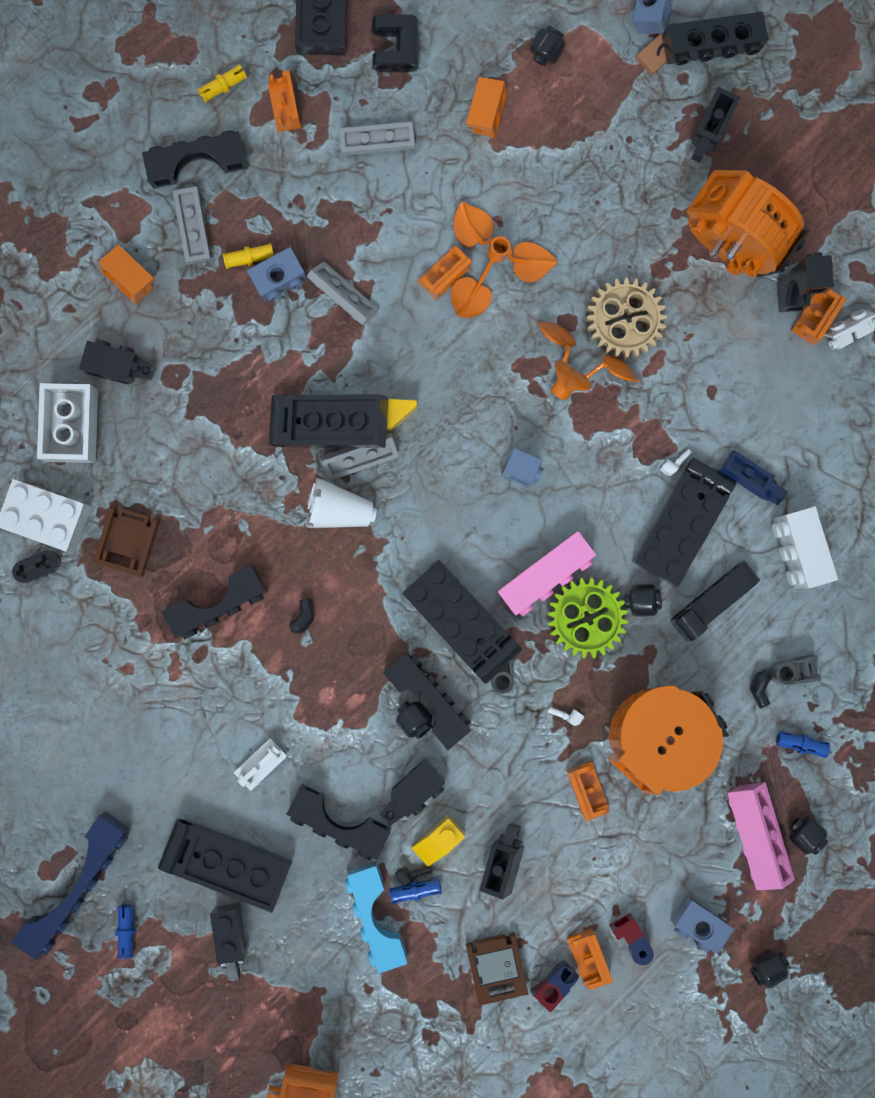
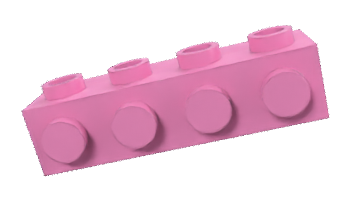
M577 531L499 589L497 593L514 616L519 613L521 616H524L534 608L532 603L540 598L541 601H544L554 593L552 588L560 583L561 586H564L574 578L572 573L580 568L581 571H584L594 563L592 558L596 554L579 531Z
M766 782L739 785L727 792L755 888L756 890L784 889L795 879Z

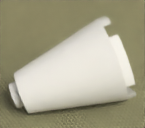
M315 479L316 483L313 484L308 503L311 517L306 516V527H368L370 522L374 523L377 508H373V502L323 479Z

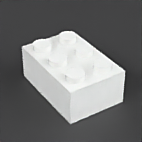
M40 383L37 459L45 462L96 463L97 388L90 384Z
M12 479L0 512V528L66 552L75 553L92 506Z
M816 506L773 518L772 530L774 536L779 538L781 544L779 548L780 557L783 562L786 561L788 567L786 572L787 580L791 586L793 585L794 589H809L838 580Z

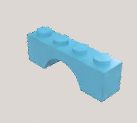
M378 862L349 870L348 878L345 879V885L348 893H353L355 903L352 904L356 918H361L363 924L360 931L364 943L368 942L371 949L368 952L371 966H376L379 974L408 964V955L401 933L385 930L377 923L373 915V903L385 888Z

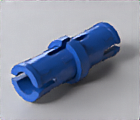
M780 730L776 737V746L797 750L800 754L809 753L827 758L830 752L829 742L815 740L805 734L795 735Z
M439 878L422 882L411 881V884L389 888L392 904L408 900L420 901V898L442 894V888Z
M127 904L117 906L118 928L115 929V935L118 936L117 958L122 959L124 956V959L134 957L133 935L136 934V928L133 927L134 905L129 904V907H127Z

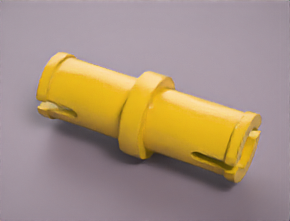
M240 64L222 75H215L214 80L197 88L200 97H203L204 103H207L222 92L226 94L229 92V88L247 79L244 70H241Z
M271 243L253 248L245 246L243 250L223 253L226 269L246 264L253 266L255 262L264 261L274 256Z

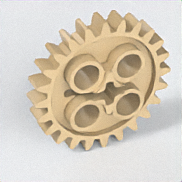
M625 277L623 284H620L619 280L615 279L613 287L607 282L604 286L605 291L602 289L597 290L596 293L599 298H591L590 301L595 306H588L587 311L593 314L586 317L587 322H592L588 326L587 331L595 332L591 340L599 339L600 342L597 348L605 345V354H608L611 349L614 350L615 358L618 357L620 352H623L624 359L629 357L630 352L637 358L639 356V349L642 353L646 354L648 352L647 345L654 348L656 345L654 339L660 340L662 338L658 331H664L666 328L664 324L660 323L667 319L666 315L660 314L666 306H658V302L662 297L654 298L652 295L656 289H651L648 292L646 290L647 282L641 287L638 286L637 278L633 284H629L628 277ZM629 299H637L640 302V308L631 307ZM613 305L617 310V314H608L605 306ZM640 312H647V315L634 316ZM623 314L626 317H632L629 323H627L626 319L620 320ZM607 321H617L611 325H605ZM643 322L647 326V331H638L636 323ZM612 329H620L623 332V338H615L612 335Z

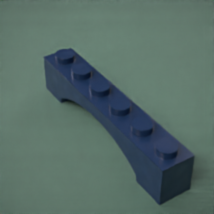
M106 811L99 815L84 836L88 839L87 857L82 873L72 891L53 911L39 918L33 915L28 919L11 943L35 960L42 954L47 956L56 944L53 939L57 933L62 934L71 921L68 920V917L72 912L76 914L84 904L85 900L82 897L86 891L91 892L100 879L97 878L101 870L106 871L113 862L114 858L111 855L115 849L120 850L128 840V837L125 835L130 828Z

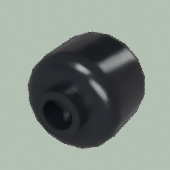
M548 25L546 28H540L529 47L534 55L533 60L544 67L547 63H557L566 46V42L563 39L564 34Z
M654 584L633 585L630 588V594H625L626 609H631V613L635 617L655 616L658 610L662 609L661 590H657Z
M406 701L397 709L399 714L396 717V724L408 738L416 737L420 739L433 727L431 724L433 717L421 702L415 701L410 703Z
M798 817L789 826L792 830L789 835L790 841L804 854L813 853L816 855L828 843L826 839L827 831L813 817H806L804 819Z
M767 949L751 961L752 967L750 972L761 987L764 985L771 989L788 978L787 967L790 965L781 952L777 954L774 950Z

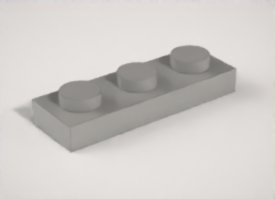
M413 121L339 128L342 156L415 149Z
M195 186L173 190L186 264L191 265L212 261L199 189Z
M325 262L310 270L307 278L360 324L364 325L375 317L379 311L374 304Z
M391 432L386 434V448H343L320 456L329 481L399 458Z

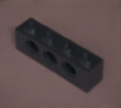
M763 11L670 24L662 35L667 64L676 63L679 66L695 60L707 62L716 57L729 59L743 53L754 55L759 53L769 40ZM712 38L717 39L719 43L714 42ZM688 41L693 42L695 46L690 45Z

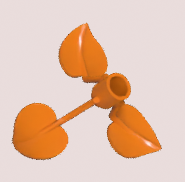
M464 201L460 203L454 216L453 230L456 239L468 248L475 246L478 242L482 246L490 245L487 250V256L490 261L478 282L473 278L463 277L454 283L450 293L456 315L460 318H472L483 313L491 302L492 293L490 289L481 286L494 262L500 263L508 256L509 261L515 262L513 272L520 280L536 282L556 265L557 260L546 249L531 242H521L512 251L507 238L502 236L495 237L494 239L490 238L494 229L491 217L485 211L473 207Z
M547 321L537 322L543 334L550 341L565 348L563 361H556L554 365L558 378L551 387V392L556 397L567 400L573 390H590L592 385L589 378L602 368H608L611 374L620 379L638 383L639 380L633 370L623 360L612 355H605L603 357L604 362L600 363L586 375L577 371L567 363L571 346L574 347L577 344L573 335L558 324Z

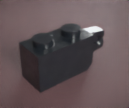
M718 86L691 140V144L697 146L691 157L692 160L700 163L706 151L710 153L714 151L741 97Z
M96 339V342H86L79 370L85 374L126 385L133 383L135 379L152 380L156 366L142 360L134 353V349L120 345L119 349L110 347L111 343Z
M424 758L392 787L391 801L383 809L381 816L389 825H392L405 815L407 818L412 813L417 816L426 807L424 803L430 797L435 799L445 790L443 787L445 779Z
M508 824L505 835L500 834L499 839L494 841L479 891L502 900L512 894L525 848L522 845V841L518 840L521 831L520 825Z
M240 903L215 906L210 913L217 965H221V968L226 967L228 981L239 980L241 976L240 965H244V957L246 956V942Z

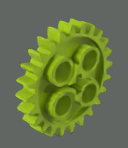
M579 578L578 586L573 581H569L570 589L568 590L566 587L561 586L563 594H554V597L558 600L557 603H549L554 608V612H547L548 616L553 617V621L548 622L547 625L554 626L555 628L550 632V635L559 636L555 641L556 644L565 643L563 651H567L571 647L572 656H575L578 651H581V658H585L587 652H590L592 658H596V651L606 655L605 647L607 646L609 649L614 650L612 642L621 643V639L617 636L618 633H626L621 628V624L628 623L627 620L622 619V615L627 614L628 611L620 609V606L625 601L616 600L620 594L619 592L610 593L612 585L603 588V580H599L594 585L593 578H589L587 584H585L583 578ZM592 594L598 596L600 600L598 607L594 609L589 607L587 603L588 597ZM570 604L577 608V615L572 619L567 618L564 613L566 606ZM605 607L608 609L607 612L591 618L590 624L581 622L572 628H567V624L585 617V611L587 614H593ZM602 617H606L610 622V626L606 631H601L598 628V621ZM583 627L587 631V637L584 641L580 642L575 638V631Z

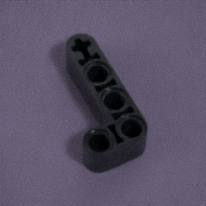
M743 560L673 616L670 622L685 641L691 642L708 629L707 625L758 584L760 579Z

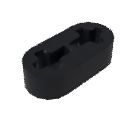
M53 551L39 552L17 562L12 570L13 577L21 583L36 581L57 571L61 565V559ZM45 556L53 558L54 561L50 563L51 568L49 566H39V564L46 561ZM23 566L25 568L34 567L35 569L27 573L28 578L20 575V572L23 571Z

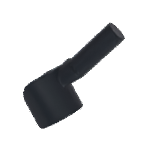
M430 866L410 873L407 867H403L395 875L400 883L408 884L418 876L432 873V869Z

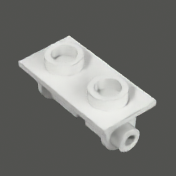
M861 309L852 313L850 318L831 324L824 336L831 338L828 342L832 350H839L854 342L851 334L853 332L856 339H860L873 332L875 328V313Z
M270 738L234 772L238 777L237 781L241 786H246L251 791L287 755Z

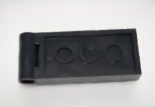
M296 0L295 48L297 55H346L347 0Z
M381 394L272 395L269 446L386 448L388 397Z
M693 457L686 466L632 562L669 584L679 587L737 482ZM698 494L702 495L701 500L698 499Z
M437 560L402 593L485 685L523 650L440 560ZM484 640V644L479 645V641Z
M176 819L158 869L273 913L293 861L199 824ZM196 851H199L201 853V856H198L196 854Z

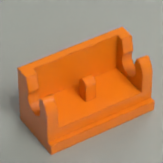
M282 71V77L275 79L274 75L271 74L268 77V88L277 133L301 128L290 71Z
M478 77L466 125L472 128L471 132L496 138L508 94L505 81Z
M120 245L114 247L98 262L101 272L135 305L153 289L151 284L154 282V278Z
M454 246L417 282L437 301L458 279L471 269L472 261L457 246Z
M831 289L827 293L814 294L811 298L810 306L802 312L791 331L812 345H815L823 338L847 298L840 296Z
M590 761L566 770L585 821L608 813L610 808L593 762Z
M590 928L567 937L585 987L588 986L589 990L613 983L593 929Z

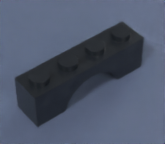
M224 131L219 136L214 137L201 136L196 141L191 142L178 141L168 147L154 146L149 148L148 151L142 152L147 179L153 189L177 184L182 169L195 160L204 159L212 161L224 173L248 169L243 140L239 131Z
M821 252L809 253L789 273L784 275L777 283L779 312L804 311L810 306L811 294L827 293L834 287L832 255L823 256Z
M250 565L229 576L228 592L218 605L205 609L194 605L189 600H182L161 612L174 637H183L186 640L196 635V629L205 625L207 629L219 623L218 618L226 613L230 617L242 611L240 606L248 602L250 605L260 602L264 599L263 594L268 591L255 566Z
M405 653L383 673L399 692L418 690L431 698L437 712L432 732L443 746L449 750L471 732L468 726L471 722L462 711L458 714L452 706L455 702L446 692L443 695L436 688L439 685L436 679L430 673L424 674L420 669L423 664L416 655L412 654L409 656L408 653Z
M304 784L300 786L286 814L291 817L290 821L299 826L306 824L313 828L312 831L315 834L324 838L328 835L336 839L335 843L346 849L350 846L358 850L357 854L367 860H371V858L378 859L391 832L390 827L370 817L355 826H343L334 822L326 812L324 794Z

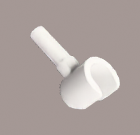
M687 449L675 462L667 459L660 471L667 476H672L678 470L681 463L692 454V451Z
M549 707L548 713L559 716L574 726L579 725L584 719V716L575 709H573L570 715L553 707Z

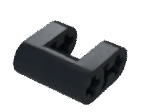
M413 15L374 16L372 18V33L380 37H396L397 51L375 52L372 55L373 70L377 72H413L418 70V18Z

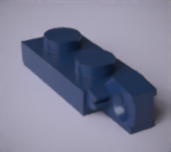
M735 450L731 451L719 471L756 496L776 505H779L788 493L777 485L774 475Z

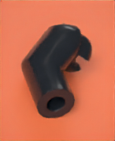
M311 598L299 600L301 614L290 622L289 628L291 632L301 634L313 623L314 613Z
M766 670L757 672L749 686L750 692L760 709L771 704L765 690L769 682H771L772 676Z

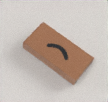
M663 34L657 36L635 58L651 76L667 63L662 40Z

